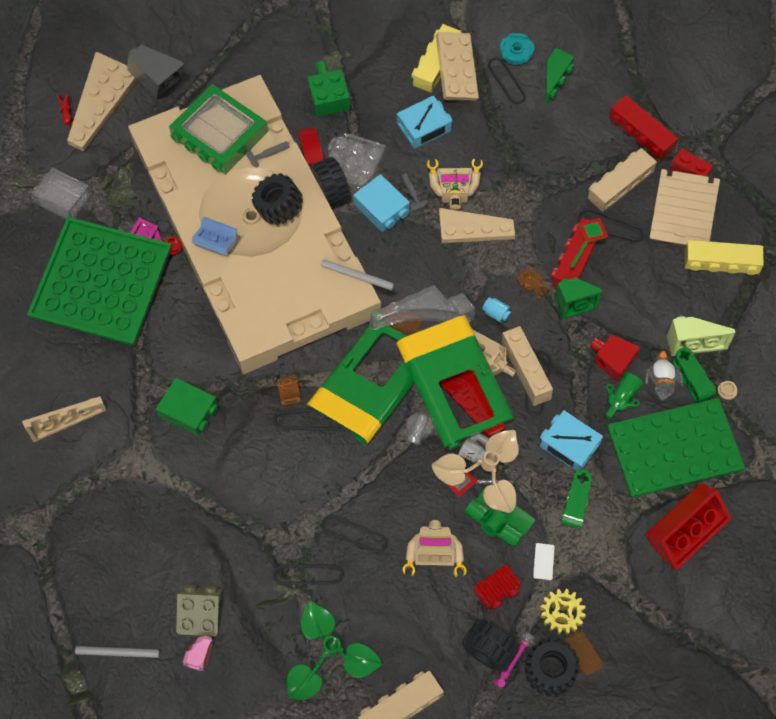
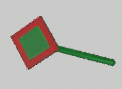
M601 218L578 223L585 242L572 262L571 268H574L588 242L608 238Z

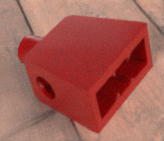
M611 335L605 343L596 337L590 345L592 349L598 352L595 363L616 382L619 381L623 373L634 361L640 349L639 346L614 335Z

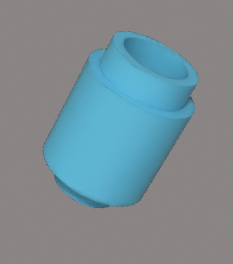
M491 297L486 300L482 308L486 315L499 323L506 322L512 313L510 306Z

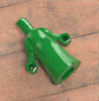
M624 372L615 392H613L614 386L607 384L605 390L608 393L610 408L604 416L611 420L617 410L637 409L640 402L636 399L632 402H629V400L644 385L643 381L630 372Z

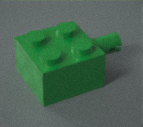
M318 61L315 64L318 74L307 77L308 90L316 117L350 110V97L342 70L328 72L326 62Z

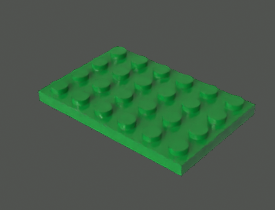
M719 398L607 424V430L631 499L745 470Z

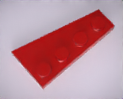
M472 370L439 382L443 389L475 424L494 417L491 407ZM503 423L483 433L489 437L505 430L506 426Z

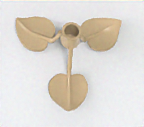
M515 430L503 431L490 437L485 446L487 452L484 454L483 459L478 460L477 463L468 469H465V460L457 454L444 455L432 463L435 475L445 484L452 486L462 484L465 481V473L481 465L484 470L492 472L493 485L487 486L483 494L485 503L493 510L505 513L513 511L516 505L515 489L507 480H501L496 483V467L499 461L509 463L517 457L518 443Z

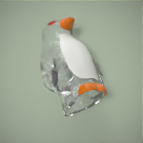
M662 351L655 357L654 364L647 370L645 384H648L649 379H651L656 394L661 400H665L673 394L676 381L680 386H683V377L681 372L670 363L666 352Z

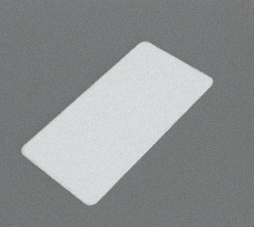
M536 543L534 578L552 580L554 545Z

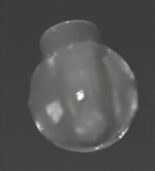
M415 413L408 418L406 425L408 435L406 440L421 445L422 440L431 434L433 422L427 414Z

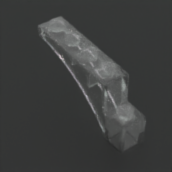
M433 285L413 295H408L400 301L393 302L382 309L375 310L371 313L370 327L373 330H377L388 325L408 321L446 322L462 315H466L470 322L474 319L475 307L463 293L452 296L447 300L437 287Z

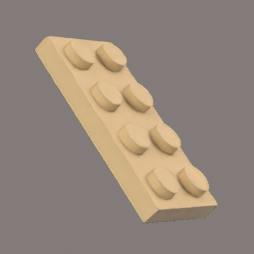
M437 32L436 43L444 100L476 101L479 97L470 33Z

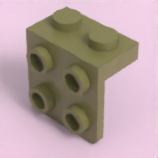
M185 585L181 587L177 594V633L180 635L216 636L218 634L219 602L222 599V589H217L216 586L196 588L195 585Z

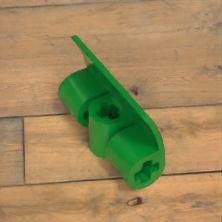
M483 490L477 499L474 498L465 510V514L478 522L487 535L491 537L497 536L515 548L531 528L535 519L516 505L511 513L493 510L485 503Z

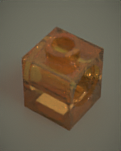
M296 375L277 379L282 406L301 402Z

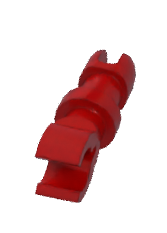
M65 92L66 97L64 101L59 94L58 101L61 104L60 111L63 113L62 120L65 125H70L72 123L71 107L69 106L70 97Z

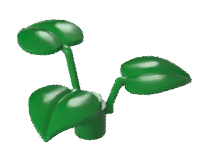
M313 601L307 605L303 612L301 631L309 640H315L320 637L324 641L322 645L323 654L312 671L307 665H296L289 671L287 676V692L289 698L295 700L309 699L320 691L322 679L315 673L325 657H334L337 653H340L342 658L346 659L344 662L345 671L354 678H364L382 665L377 654L366 645L360 643L350 644L347 647L346 654H344L343 648H340V640L335 636H328L335 627L334 617L328 610L320 607Z

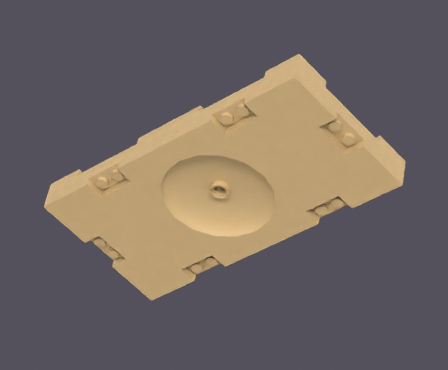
M261 75L222 89L229 96L267 121L268 132L251 149L254 156L287 141L290 148L258 159V167L251 165L245 155L225 175L221 171H216L207 161L203 162L194 152L186 150L180 142L176 143L170 137L169 126L187 108L180 110L179 107L128 126L133 144L155 186L177 237L227 338L242 374L278 360L277 356L343 328L349 330L381 316V301L371 283L321 266L323 259L365 273L358 258L354 256L341 231V226L297 143L293 141L284 124L282 115ZM212 101L184 129L219 154H223L250 126ZM281 173L289 176L302 193V208L298 209L299 213L297 216L294 215L291 221L287 220V223L283 224L280 222L279 225H275V223L269 224L254 208L251 200L253 199L252 192H255V186H258V182L263 181L266 176L271 177L272 174L278 175ZM203 217L237 228L236 244L227 255L192 243V237L201 228Z

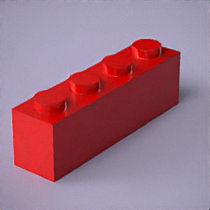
M625 95L611 107L609 115L611 121L619 125L626 134L631 135L639 145L649 150L654 157L662 160L676 148L678 138L628 96Z
M582 218L580 222L589 221V220H586V219ZM577 223L572 231V234H574L573 238H569L566 243V252H562L559 257V267H555L552 272V286L557 287L558 283L564 279H580L597 241L588 242L574 268H571L572 262L585 242Z

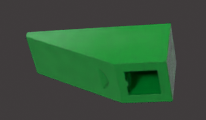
M555 48L547 60L546 104L549 103L551 98L554 99L556 97L559 86L562 87L564 85L567 74H571L575 67L573 64L574 56Z

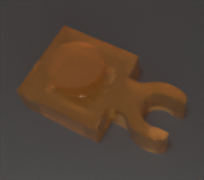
M530 266L517 277L516 282L529 293L535 290L537 296L542 299L544 294L541 290L549 293V286L541 283L543 282V277Z

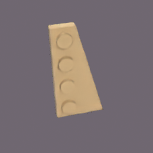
M97 397L22 422L33 442H36L107 410L101 397Z

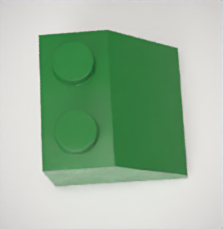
M577 278L562 280L557 285L554 299L562 320L596 310L602 290Z

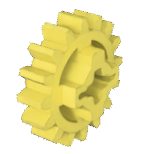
M557 589L556 595L550 592L549 598H544L543 602L546 605H541L540 610L545 612L541 613L540 617L546 618L544 626L550 624L551 632L557 629V634L560 635L561 631L564 630L565 634L568 635L570 629L573 632L577 631L576 625L582 626L583 622L580 619H584L586 614L582 613L585 610V606L580 605L581 598L575 599V592L569 595L568 589L564 593ZM551 604L553 605L552 607L554 609L552 614L549 613V607ZM560 609H561L562 611L566 610V611H567L566 615H565L564 613H561V614H560V613H559V610H560ZM576 609V618L574 620L572 612Z

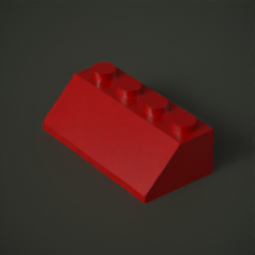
M700 483L645 535L652 548L677 571L732 518L717 489Z

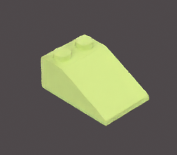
M677 317L673 319L667 334L671 356H676L677 351L683 347L689 348L693 354L726 350L735 335V329L694 317Z

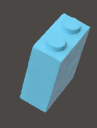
M381 174L353 195L354 205L382 233L386 229H391L400 218H405L410 211V202Z

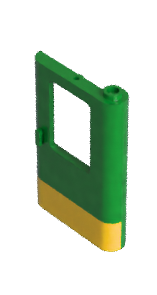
M466 315L414 333L396 343L444 448L453 450L460 446L459 442L515 419ZM472 370L491 407L494 417L468 428L460 429L439 382Z
M376 319L370 323L306 404V407L315 409L350 430L354 438L364 445L369 444L414 385L405 361L402 362L383 387L354 372V369L382 334H387L397 341L407 337Z

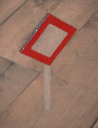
M468 472L465 473V481L462 484L456 486L446 485L458 497H461L475 483H493L492 480H476Z

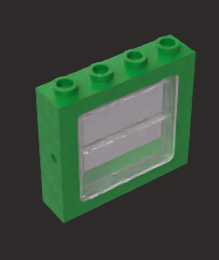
M212 84L169 126L173 141L176 143L180 142L186 150L194 152L203 162L207 161L216 171H221L226 175L246 155V152L250 151L268 132V125L265 119Z

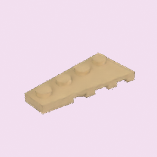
M439 208L442 243L515 239L513 219Z

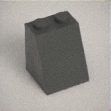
M142 44L138 48L134 47L128 53L127 70L156 100L182 79L184 63L180 60Z

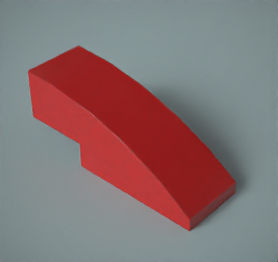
M315 127L298 130L302 153L310 169L311 164L324 160Z

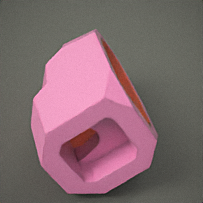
M206 635L197 638L196 642L189 646L188 651H186L183 665L204 671L212 649V638Z

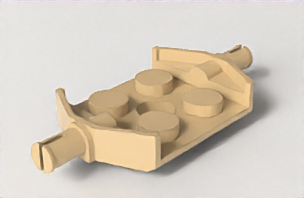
M473 330L481 348L484 350L483 353L494 376L505 372L514 377L517 370L507 365L506 347Z

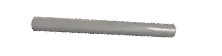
M325 259L321 263L322 267L389 290L394 288V283L340 264Z
M76 646L75 654L159 658L160 649Z

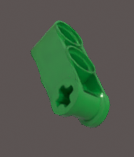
M680 348L673 359V366L679 373L683 383L687 386L694 401L699 403L716 395L713 383L707 377L693 352L689 348Z
M578 470L573 477L561 525L581 529L592 481L591 474L586 470Z

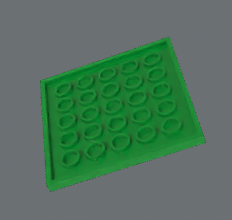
M67 217L27 316L35 320L135 346L170 255L172 245L163 241Z

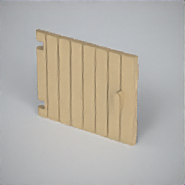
M661 169L649 239L685 246L688 240L709 242L720 179L714 178L712 184L708 183V177L673 171L671 177L667 176V170Z

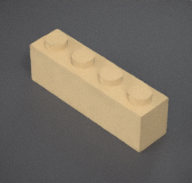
M642 148L637 152H632L627 160L619 162L612 172H607L602 177V180L598 183L594 182L589 187L588 199L604 212L653 173L657 162Z
M518 326L503 332L502 345L506 347V353L514 369L517 370L516 373L533 406L551 400L553 388L522 328Z
M430 670L426 673L422 671L414 676V681L408 685L403 683L395 689L396 693L390 697L387 694L377 701L379 704L373 708L368 706L363 709L358 719H410L443 697L444 691Z

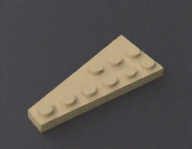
M98 52L95 53L67 141L69 145L84 151L135 84L137 79L127 70V65Z

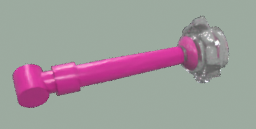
M530 633L518 634L521 643L519 652L508 670L501 672L499 678H495L494 684L496 686L503 687L505 685V679L510 675V671L525 647H533L536 644L534 642L536 638Z

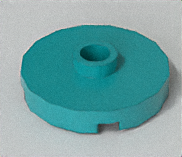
M513 33L509 37L502 39L500 54L506 62L521 65L527 63L532 58L534 43L524 34Z

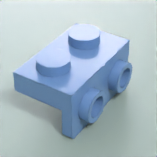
M203 217L201 228L192 237V243L227 255L236 244L237 228Z

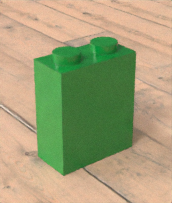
M175 378L156 407L158 417L199 436L201 431L204 432L206 430L211 415L214 416L216 414L218 403L215 396Z

